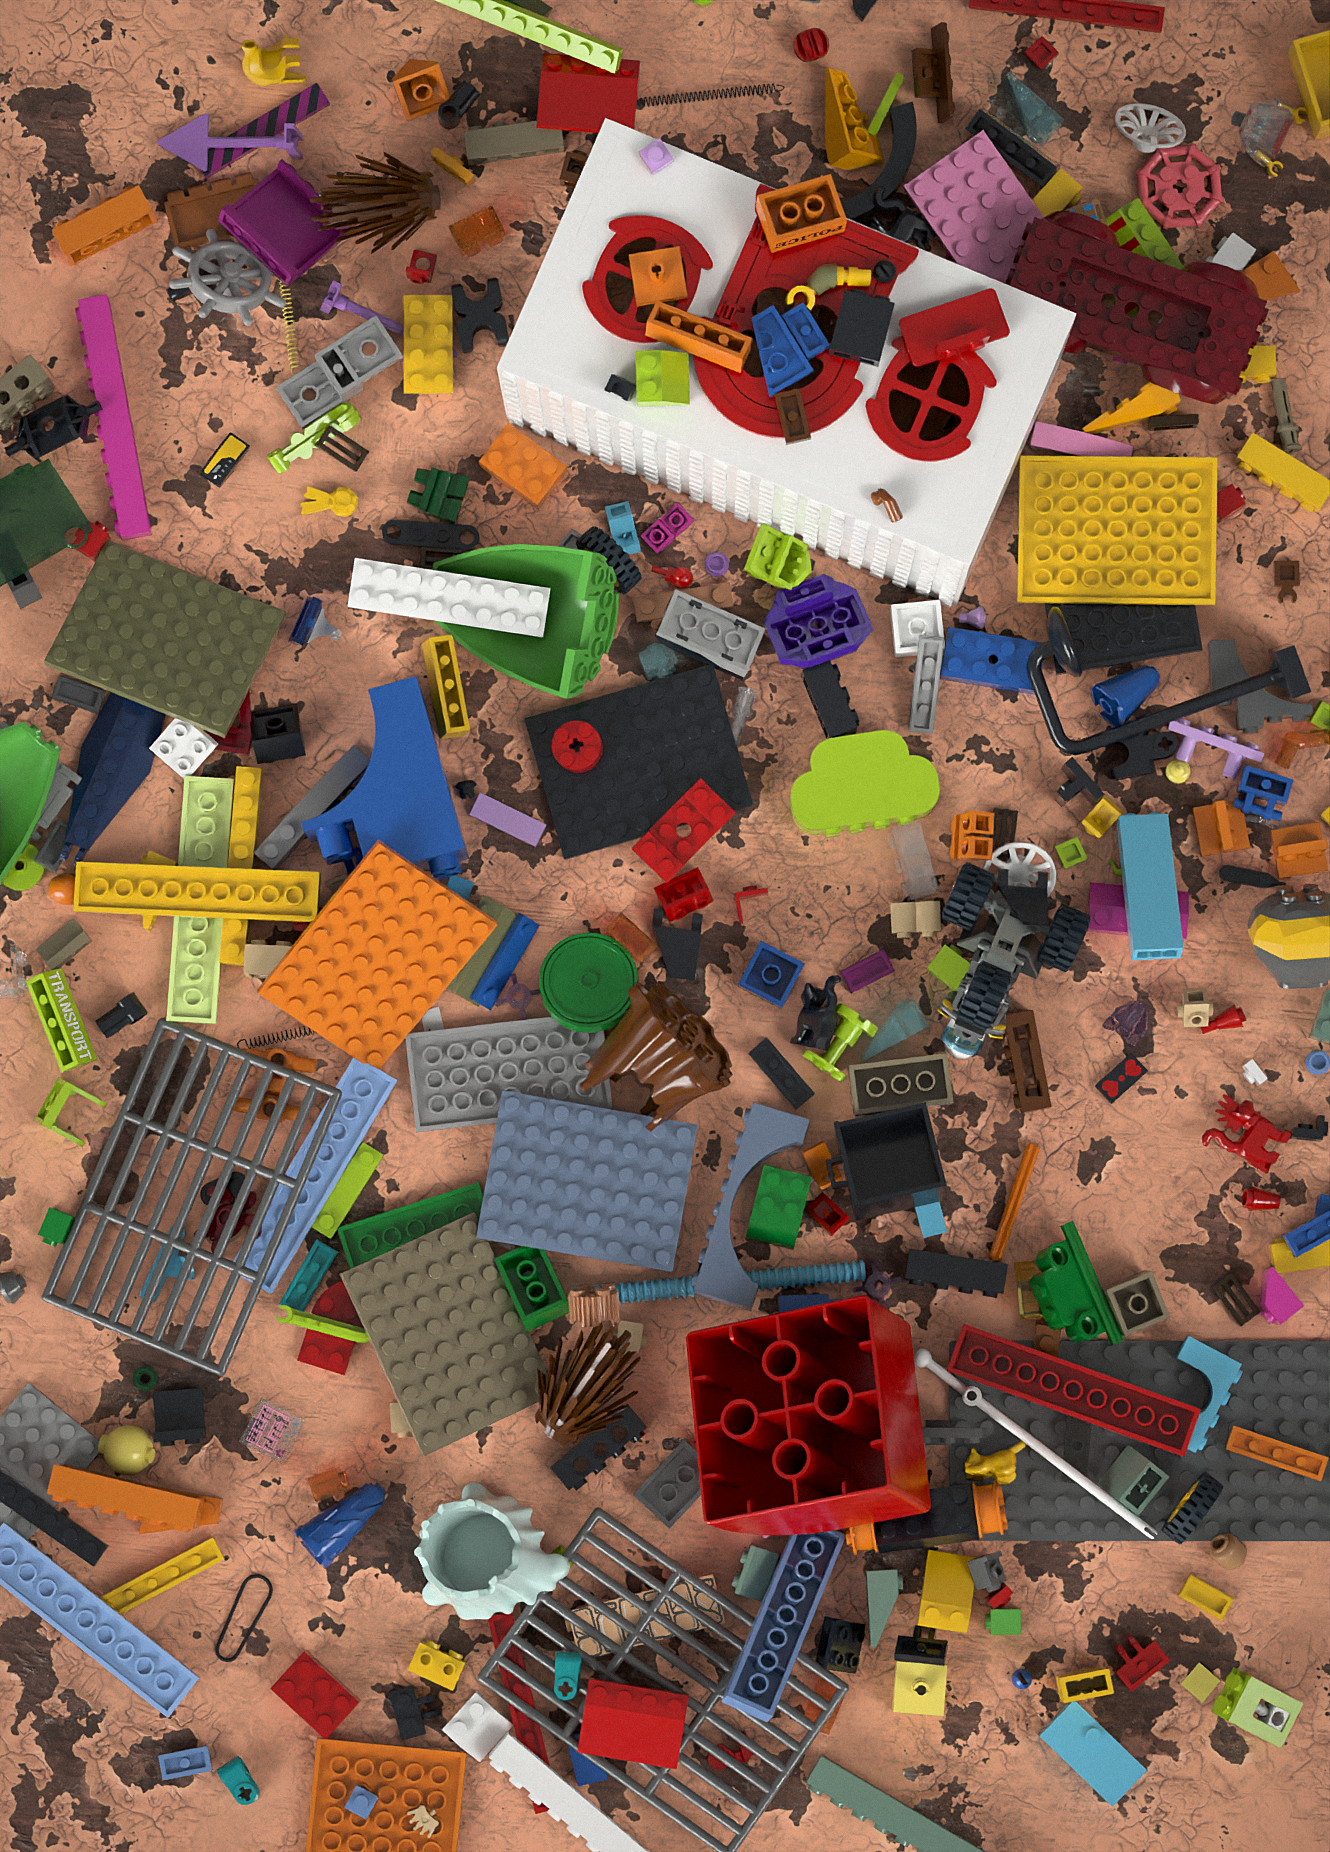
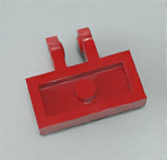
M1129 1634L1126 1637L1127 1641L1138 1653L1130 1659L1126 1650L1121 1645H1115L1114 1648L1126 1662L1115 1672L1132 1692L1166 1665L1170 1659L1154 1640L1145 1648H1142L1135 1638Z

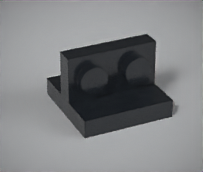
M1073 757L1065 762L1061 770L1069 780L1057 791L1059 794L1056 798L1057 803L1063 807L1081 792L1092 806L1096 805L1105 794Z

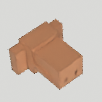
M872 1219L869 1229H865V1232L870 1233L872 1236L880 1235V1232H878L879 1220Z

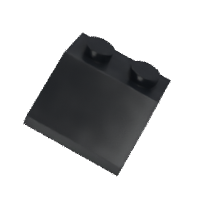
M297 703L252 712L250 728L257 764L272 763L289 758L295 759L306 755Z

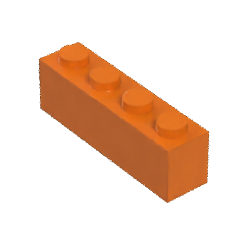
M658 300L652 309L646 325V336L741 373L750 353L751 337Z

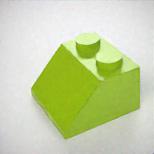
M666 350L636 351L638 407L690 405L688 353Z

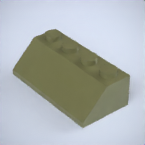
M484 895L479 901L477 908L495 919L498 925L446 988L477 1007L480 1004L470 997L518 916Z

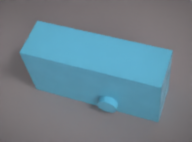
M1076 1701L1066 1703L1038 1733L1112 1807L1147 1771Z

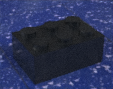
M830 660L803 669L801 674L802 681L826 739L854 735L860 723L855 709L850 710L848 705L851 699L847 688L840 686L841 674L836 663L832 665Z

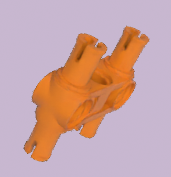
M243 1048L244 1051L273 1062L277 1055L282 1054L285 1058L282 1066L294 1071L316 1072L317 1059L296 1056L292 1051L268 1048L265 1051ZM274 1073L256 1115L257 1119L270 1120L271 1116H268L265 1112L266 1106L270 1103H277L287 1078ZM238 1097L233 1111L247 1113L252 1099ZM287 1103L280 1122L285 1121V1119L295 1121L300 1107L288 1105Z

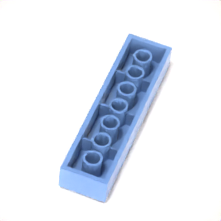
M833 1530L820 1533L789 1535L721 1702L765 1722H768L773 1717L846 1534Z

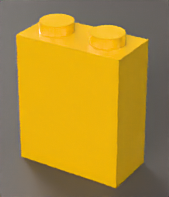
M1105 1665L1055 1674L1059 1697L1064 1703L1114 1694L1110 1670Z

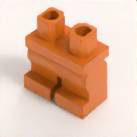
M972 810L960 815H953V821L950 826L952 840L949 847L951 859L963 861L992 860L993 838L980 837V835H993L994 813Z

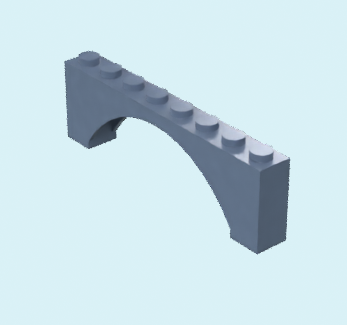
M754 1102L751 1109L746 1108L742 1122H745L746 1126L744 1132L739 1131L735 1145L739 1146L736 1155H731L728 1169H731L729 1179L724 1178L720 1192L724 1193L722 1202L717 1201L713 1216H717L714 1226L709 1225L706 1239L709 1240L707 1249L702 1248L698 1263H702L699 1273H694L691 1286L695 1287L694 1294L748 1311H752L759 1284L753 1283L747 1276L733 1248L730 1236V1214L733 1202L744 1180L762 1162L785 1149L794 1146L803 1147L810 1125V1119Z

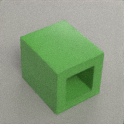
M989 1608V1614H985V1629H990L991 1635H1021V1609Z

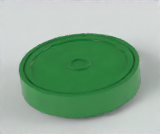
M598 933L575 934L557 943L545 957L539 974L540 994L548 1013L562 1026L582 1033L601 1032L620 1023L631 1006L628 990L638 982L637 968L628 950L613 938Z

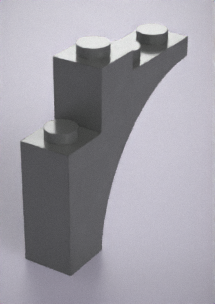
M1235 639L1209 641L1207 646L1210 692L1250 678L1237 654ZM1264 689L1217 705L1229 706L1232 705V701H1235L1237 730H1243V734L1258 733V729L1264 727V719H1267V723H1280L1284 718H1292V722L1307 721V717H1311L1313 714L1312 704L1289 702L1275 697Z

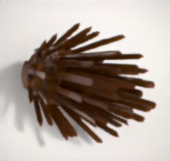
M386 152L383 153L388 158L386 161L390 165L360 155L355 156L359 160L370 163V165L360 163L362 168L398 178L379 177L353 172H344V175H325L329 179H338V181L333 182L334 185L348 187L323 188L318 197L310 199L312 203L325 204L321 206V210H332L324 212L321 216H313L311 218L313 221L324 222V226H320L317 230L323 231L332 228L340 229L354 226L341 230L340 234H345V236L337 238L335 242L372 232L356 240L355 244H360L383 233V237L374 242L373 246L376 247L372 249V254L409 229L392 245L391 250H394L404 240L407 241L426 221L437 218L434 215L436 210H440L441 198L439 186L433 185L430 178L434 175L429 171L418 172Z
M601 1323L599 1326L593 1327L576 1360L584 1340L583 1331L581 1330L573 1350L570 1349L567 1352L557 1387L554 1390L563 1344L562 1338L559 1339L556 1357L554 1358L551 1354L549 1356L547 1383L546 1375L537 1368L539 1409L535 1414L536 1423L540 1421L546 1428L543 1433L559 1443L566 1444L567 1441H573L574 1444L580 1436L608 1429L609 1427L606 1424L624 1417L618 1415L609 1418L627 1409V1406L622 1405L612 1410L635 1396L638 1391H633L592 1416V1414L624 1389L623 1384L636 1373L631 1370L638 1364L641 1359L640 1357L636 1358L610 1384L637 1352L628 1351L624 1355L630 1345L628 1341L632 1336L631 1332L625 1330L619 1338L615 1335L613 1336L612 1332L616 1324H612L608 1331L603 1333L596 1345L595 1340L602 1330L603 1324Z

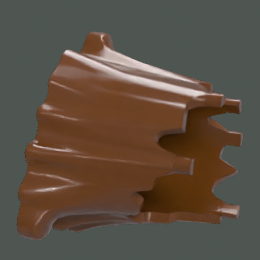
M661 981L652 984L649 990L639 982H636L629 988L628 996L631 1000L629 1011L599 1049L586 1062L584 1066L590 1071L587 1078L580 1084V1087L587 1091L590 1087L595 1088L607 1078L616 1083L622 1077L634 1075L635 1082L640 1087L650 1089L646 1105L639 1111L645 1116L655 1111L658 1113L645 1126L650 1132L694 1099L727 1087L731 1083L729 1078L733 1075L730 1070L732 1063L729 1054L716 1039L711 1024L704 1017L690 1012L681 999L670 992Z

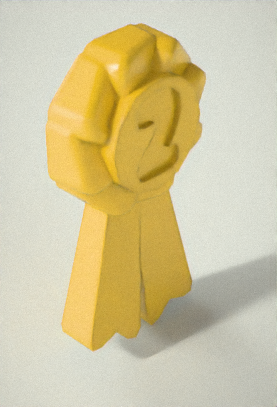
M307 486V492L303 496L314 501L300 503L303 508L301 514L308 515L331 509L336 516L348 517L357 510L359 498L348 487H338L329 494Z

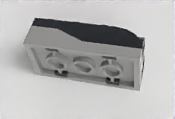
M675 589L664 611L655 637L666 647L706 665H712L717 670L743 680L749 671L765 628Z

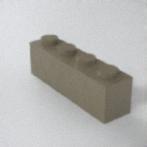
M521 119L516 122L517 124L507 125L505 122L495 123L490 128H483L482 126L470 127L468 131H464L468 164L470 166L565 152L562 130L536 128L537 121L531 122L530 119Z

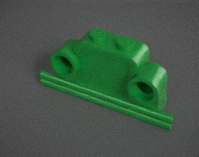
M1074 1221L1061 1225L1060 1227L1066 1240L1051 1244L1037 1253L1036 1265L1041 1272L1033 1275L1030 1280L1033 1295L1039 1304L1044 1320L1052 1330L1057 1331L1065 1328L1067 1337L1074 1343L1094 1339L1106 1332L1111 1345L1123 1341L1122 1333Z

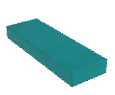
M316 1240L279 1304L304 1312L337 1256L338 1251Z

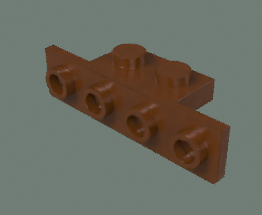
M941 22L931 28L932 49L915 48L911 50L915 98L936 99L938 123H943L953 118L955 111L952 97L953 80L950 70L951 56L948 44L950 35L946 22Z

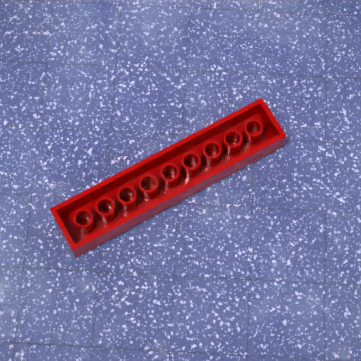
M966 1324L962 1326L947 1368L948 1372L1183 1457L1187 1453L1201 1413L1199 1408Z

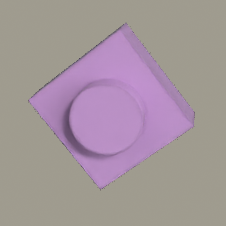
M660 138L639 151V155L653 175L674 162L673 157Z

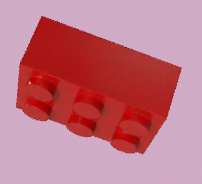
M307 1650L296 1659L270 1688L325 1740L361 1701Z

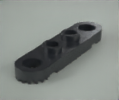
M390 520L382 528V536L385 542L398 546H427L473 550L477 547L480 540L477 529L471 525ZM392 526L401 529V535L397 539H391L387 535L388 529ZM465 531L474 534V541L470 544H464L460 540L461 534Z

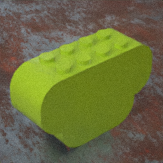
M879 730L829 738L815 747L811 755L809 772L799 776L792 786L790 795L792 818L801 831L810 835L825 834L826 838L840 836L842 831L850 830V834L865 832L864 829L867 827H874V830L887 829L893 823H898L899 826L912 825L914 820L926 817L934 809L940 793L938 774L933 764L926 758L916 755L909 756L906 742L893 731Z

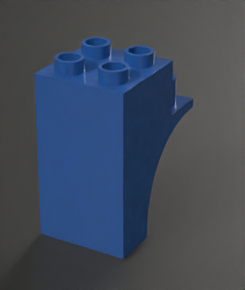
M414 676L368 689L375 716V742L369 765L357 786L341 803L318 817L301 822L305 834L312 843L319 842L323 859H326L327 865L344 862L356 857L349 832L356 830L363 858L379 839L422 870H430L431 875L437 880L462 873L460 861L470 858L417 677Z

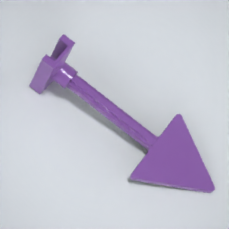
M205 113L158 140L157 144L206 172L208 170L209 148L276 147V149H285L293 160H303V154L297 146L298 141L304 140V136L294 123H284V134H277L276 136L209 137V115Z
M336 281L332 282L328 290V296L324 299L320 308L321 311L329 314L332 308L335 307L342 311L345 309L366 320L377 316L384 328L403 336L402 324L350 301L349 297L340 294L342 284ZM453 347V358H456L458 353Z

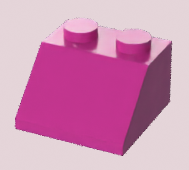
M1273 1266L1263 1270L1259 1305L1263 1311L1260 1314L1269 1324L1281 1325L1304 1305Z

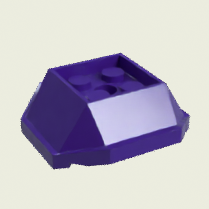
M825 574L801 582L798 586L792 587V590L786 588L779 590L764 622L780 664L793 665L801 669H806L828 660L832 661L856 652L873 631L872 623L857 590L844 583L834 581L833 578Z

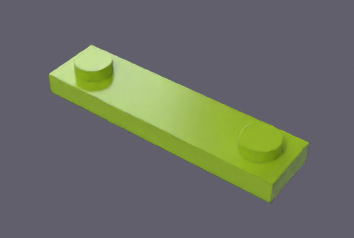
M362 1142L314 1221L312 1228L330 1239L333 1238L337 1228L342 1224L384 1157L383 1154Z

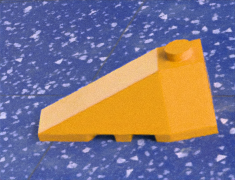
M828 67L825 69V148L830 166L851 170L883 162L879 139L876 134L874 136L867 132L868 126L865 122L868 120L866 112L862 113L856 103L858 96L847 73Z

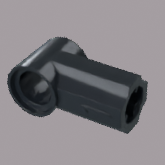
M463 81L450 98L440 105L438 120L443 128L450 130L456 128L460 119L480 96V92L472 84ZM450 111L455 114V117L446 119L443 114Z
M133 992L121 999L116 1004V1007L95 1020V1022L108 1039L128 1024L132 1025L142 1019L148 1012Z

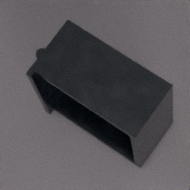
M926 1102L842 1122H833L840 1157L826 1160V1166L833 1190L848 1187L856 1221L948 1200L947 1184ZM842 1163L846 1181L836 1182L832 1166Z

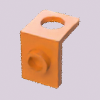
M821 1141L802 1151V1154L820 1189L823 1190L831 1186L830 1180H823L829 1176L826 1160L832 1157L825 1142ZM836 1165L832 1166L835 1181L843 1180Z

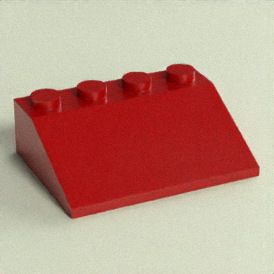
M543 53L536 128L599 133L605 118L634 130L640 79V60L621 59L619 70L616 73H612L570 55Z
M590 1677L578 1753L677 1769L689 1694Z

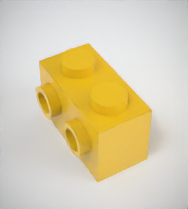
M427 1639L426 1643L421 1641L408 1667V1671L453 1691L466 1664V1661L462 1660L463 1655L453 1650H449L448 1653L439 1650L441 1645Z

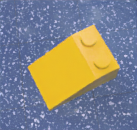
M928 1550L917 1625L968 1633L974 1581L967 1561L977 1557Z

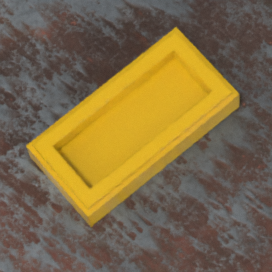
M1189 1574L1178 1594L1179 1597L1221 1621L1234 1601V1598Z

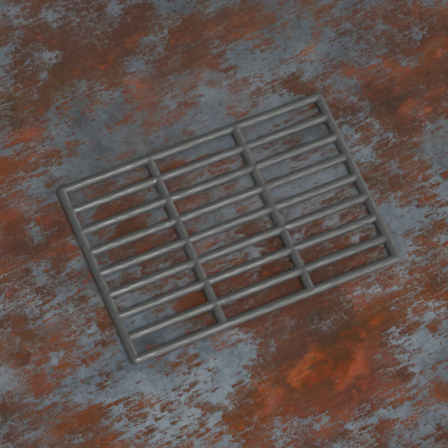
M160 1018L43 1291L42 1300L216 1375H225L342 1097V1091L173 1021H166L165 1018ZM166 1029L178 1035L145 1113L141 1116L132 1112L131 1109ZM188 1038L198 1042L199 1045L165 1125L152 1119L185 1041ZM211 1047L220 1051L221 1054L188 1132L185 1134L174 1128L207 1049ZM230 1056L243 1060L209 1143L197 1139L196 1136ZM252 1065H255L265 1070L233 1147L229 1152L219 1148L218 1144ZM275 1073L287 1079L254 1158L250 1161L241 1157L240 1153ZM297 1082L309 1088L276 1167L272 1170L261 1164ZM319 1091L331 1097L298 1176L294 1179L283 1173ZM126 1121H130L139 1125L107 1203L105 1207H101L92 1203L124 1125ZM149 1129L161 1135L125 1217L114 1212V1209ZM171 1138L183 1144L147 1226L135 1220ZM193 1147L203 1151L204 1154L171 1233L168 1235L157 1230L190 1150ZM213 1156L226 1161L193 1242L190 1244L180 1240L179 1237ZM236 1165L248 1170L214 1253L202 1249L201 1246ZM258 1174L270 1179L237 1260L233 1262L223 1258V1255ZM280 1183L292 1188L259 1269L254 1271L245 1267V1264ZM90 1212L100 1216V1219L65 1300L53 1293L86 1215ZM111 1221L121 1225L122 1228L89 1306L84 1308L75 1304L108 1223ZM133 1230L144 1236L108 1318L96 1312L129 1234ZM154 1239L166 1245L131 1327L118 1321ZM176 1248L187 1253V1256L153 1336H150L140 1330L173 1251ZM196 1258H200L209 1262V1265L174 1346L162 1341L194 1262ZM218 1267L231 1271V1274L197 1355L184 1350L216 1271ZM243 1276L252 1280L253 1283L220 1362L216 1364L207 1360L206 1357L239 1278Z
M595 1508L567 1547L563 1556L644 1613L635 1626L565 1576L557 1581L560 1585L629 1633L621 1646L548 1595L549 1591H542L538 1593L535 1604H527L482 1668L477 1679L578 1752L579 1740L571 1734L579 1723L582 1724L586 1697L578 1708L566 1700L559 1699L553 1690L504 1656L513 1643L555 1673V1661L519 1636L521 1630L528 1623L567 1652L582 1653V1662L600 1674V1679L628 1683L615 1673L620 1664L625 1661L661 1688L686 1693L630 1653L637 1640L642 1642L712 1692L703 1705L689 1695L687 1706L697 1714L689 1726L684 1723L678 1762L748 1811L750 1815L741 1826L668 1774L671 1768L637 1763L654 1775L647 1786L643 1787L603 1757L584 1753L580 1754L716 1852H736L849 1690V1685L829 1670L823 1669L822 1665L799 1650L796 1660L837 1688L831 1699L827 1701L794 1676L789 1675L786 1684L823 1709L815 1722H813L780 1698L776 1708L808 1730L800 1743L770 1721L765 1722L736 1709L794 1751L786 1763L779 1760L711 1711L718 1700L723 1698L745 1642L674 1592L673 1589L682 1578L748 1626L752 1627L755 1618L603 1509ZM601 1520L671 1570L673 1573L666 1583L663 1584L594 1535L591 1531L597 1522ZM587 1541L656 1590L658 1594L649 1605L576 1553L583 1542ZM665 1600H670L740 1650L733 1663H730L660 1613L658 1610ZM540 1603H544L615 1655L607 1667L534 1616L533 1613ZM651 1620L656 1621L726 1671L719 1683L716 1684L646 1634L644 1630ZM499 1664L569 1714L571 1718L562 1729L492 1679L490 1675L495 1667ZM579 1679L578 1690L587 1695L588 1684ZM706 1719L779 1771L771 1784L698 1733L697 1730ZM690 1740L765 1792L757 1805L685 1755L683 1750ZM664 1782L736 1835L729 1845H724L653 1793L660 1783Z

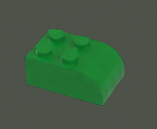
M764 1165L745 1238L794 1250L812 1177Z
M521 1246L494 1259L527 1332L569 1313V1301L545 1250Z

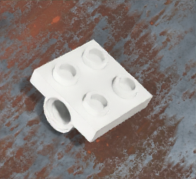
M175 718L149 749L184 779L185 776H191L217 747L218 743L201 728Z

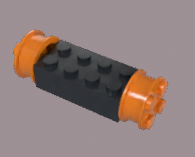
M993 1480V1484L976 1486L975 1483H972L971 1487V1483L929 1489L931 1508L926 1513L849 1527L850 1529L845 1530L849 1552L853 1551L856 1556L858 1551L874 1549L877 1553L879 1548L881 1554L979 1540V1536L983 1538V1534L1000 1532L1001 1535H1004L1003 1530H1008L1005 1507L1000 1508V1506H1005L1002 1485L996 1484V1480Z

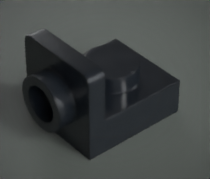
M1325 1115L1317 1116L1316 1129H1312L1313 1125L1298 1124V1127L1292 1128L1290 1139L1322 1141L1323 1136L1328 1134V1122L1324 1121Z

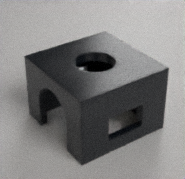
M611 374L604 391L612 392L622 397L621 399L630 401L636 390V384L616 374Z

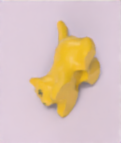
M1021 1440L1008 1450H1001L988 1456H982L977 1453L975 1448H972L971 1454L964 1463L966 1467L965 1472L968 1473L966 1474V1479L981 1481L991 1476L998 1484L1007 1485L1013 1482L1016 1478V1453L1025 1448L1027 1444Z

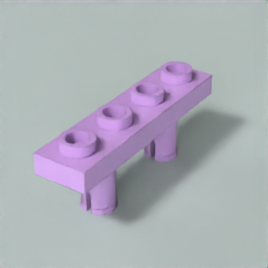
M1181 718L1168 724V730L1180 733L1181 737H1183L1176 758L1189 763L1195 745L1200 741L1227 750L1229 756L1222 773L1224 776L1236 779L1243 759L1247 757L1261 762L1264 753L1259 751L1261 746L1246 742L1245 746L1236 743V737L1224 733L1221 738L1213 735V729L1200 725L1199 729L1190 727L1191 721Z

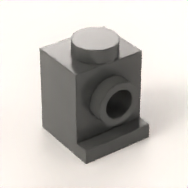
M1001 1551L967 1561L976 1590L986 1588L987 1592L1002 1588L1001 1582L1006 1581L999 1560V1557L1002 1556Z

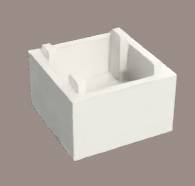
M940 600L893 604L890 606L895 658L916 656L919 635L944 637Z

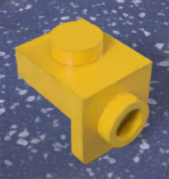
M1104 796L1081 823L1090 835L1100 838L1122 815L1123 811Z

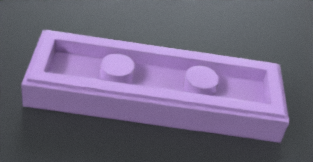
M482 793L479 794L469 814L533 847L537 846L546 828V824Z

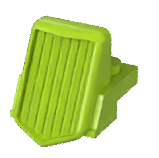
M761 524L744 570L755 579L764 580L771 585L792 590V587L798 586L811 573L810 553L807 550L808 544L792 535H785L767 524Z

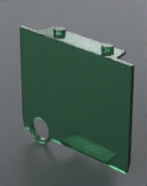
M49 458L34 467L30 463L19 466L13 470L14 472L0 479V587L66 547L70 549L82 547L88 540V534L93 532L90 522ZM74 527L84 531V539L76 545L69 544L65 539L66 532Z

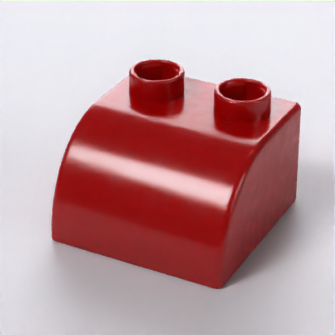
M860 1295L695 1330L687 1334L686 1347L703 1519L706 1524L722 1530L743 1534L800 1535L855 1527L926 1513L930 1510L931 1499L910 1324L869 1296Z

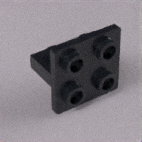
M825 1616L816 1662L826 1670L855 1674L860 1661L859 1656L865 1636V1624Z

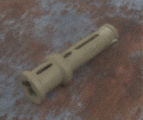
M1286 379L1272 380L1270 384L1279 424L1276 432L1280 435L1281 450L1287 454L1302 450V446L1298 443L1296 432L1298 425L1293 422Z

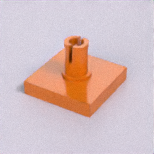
M679 246L629 254L637 306L655 304L657 300L668 302L688 298Z

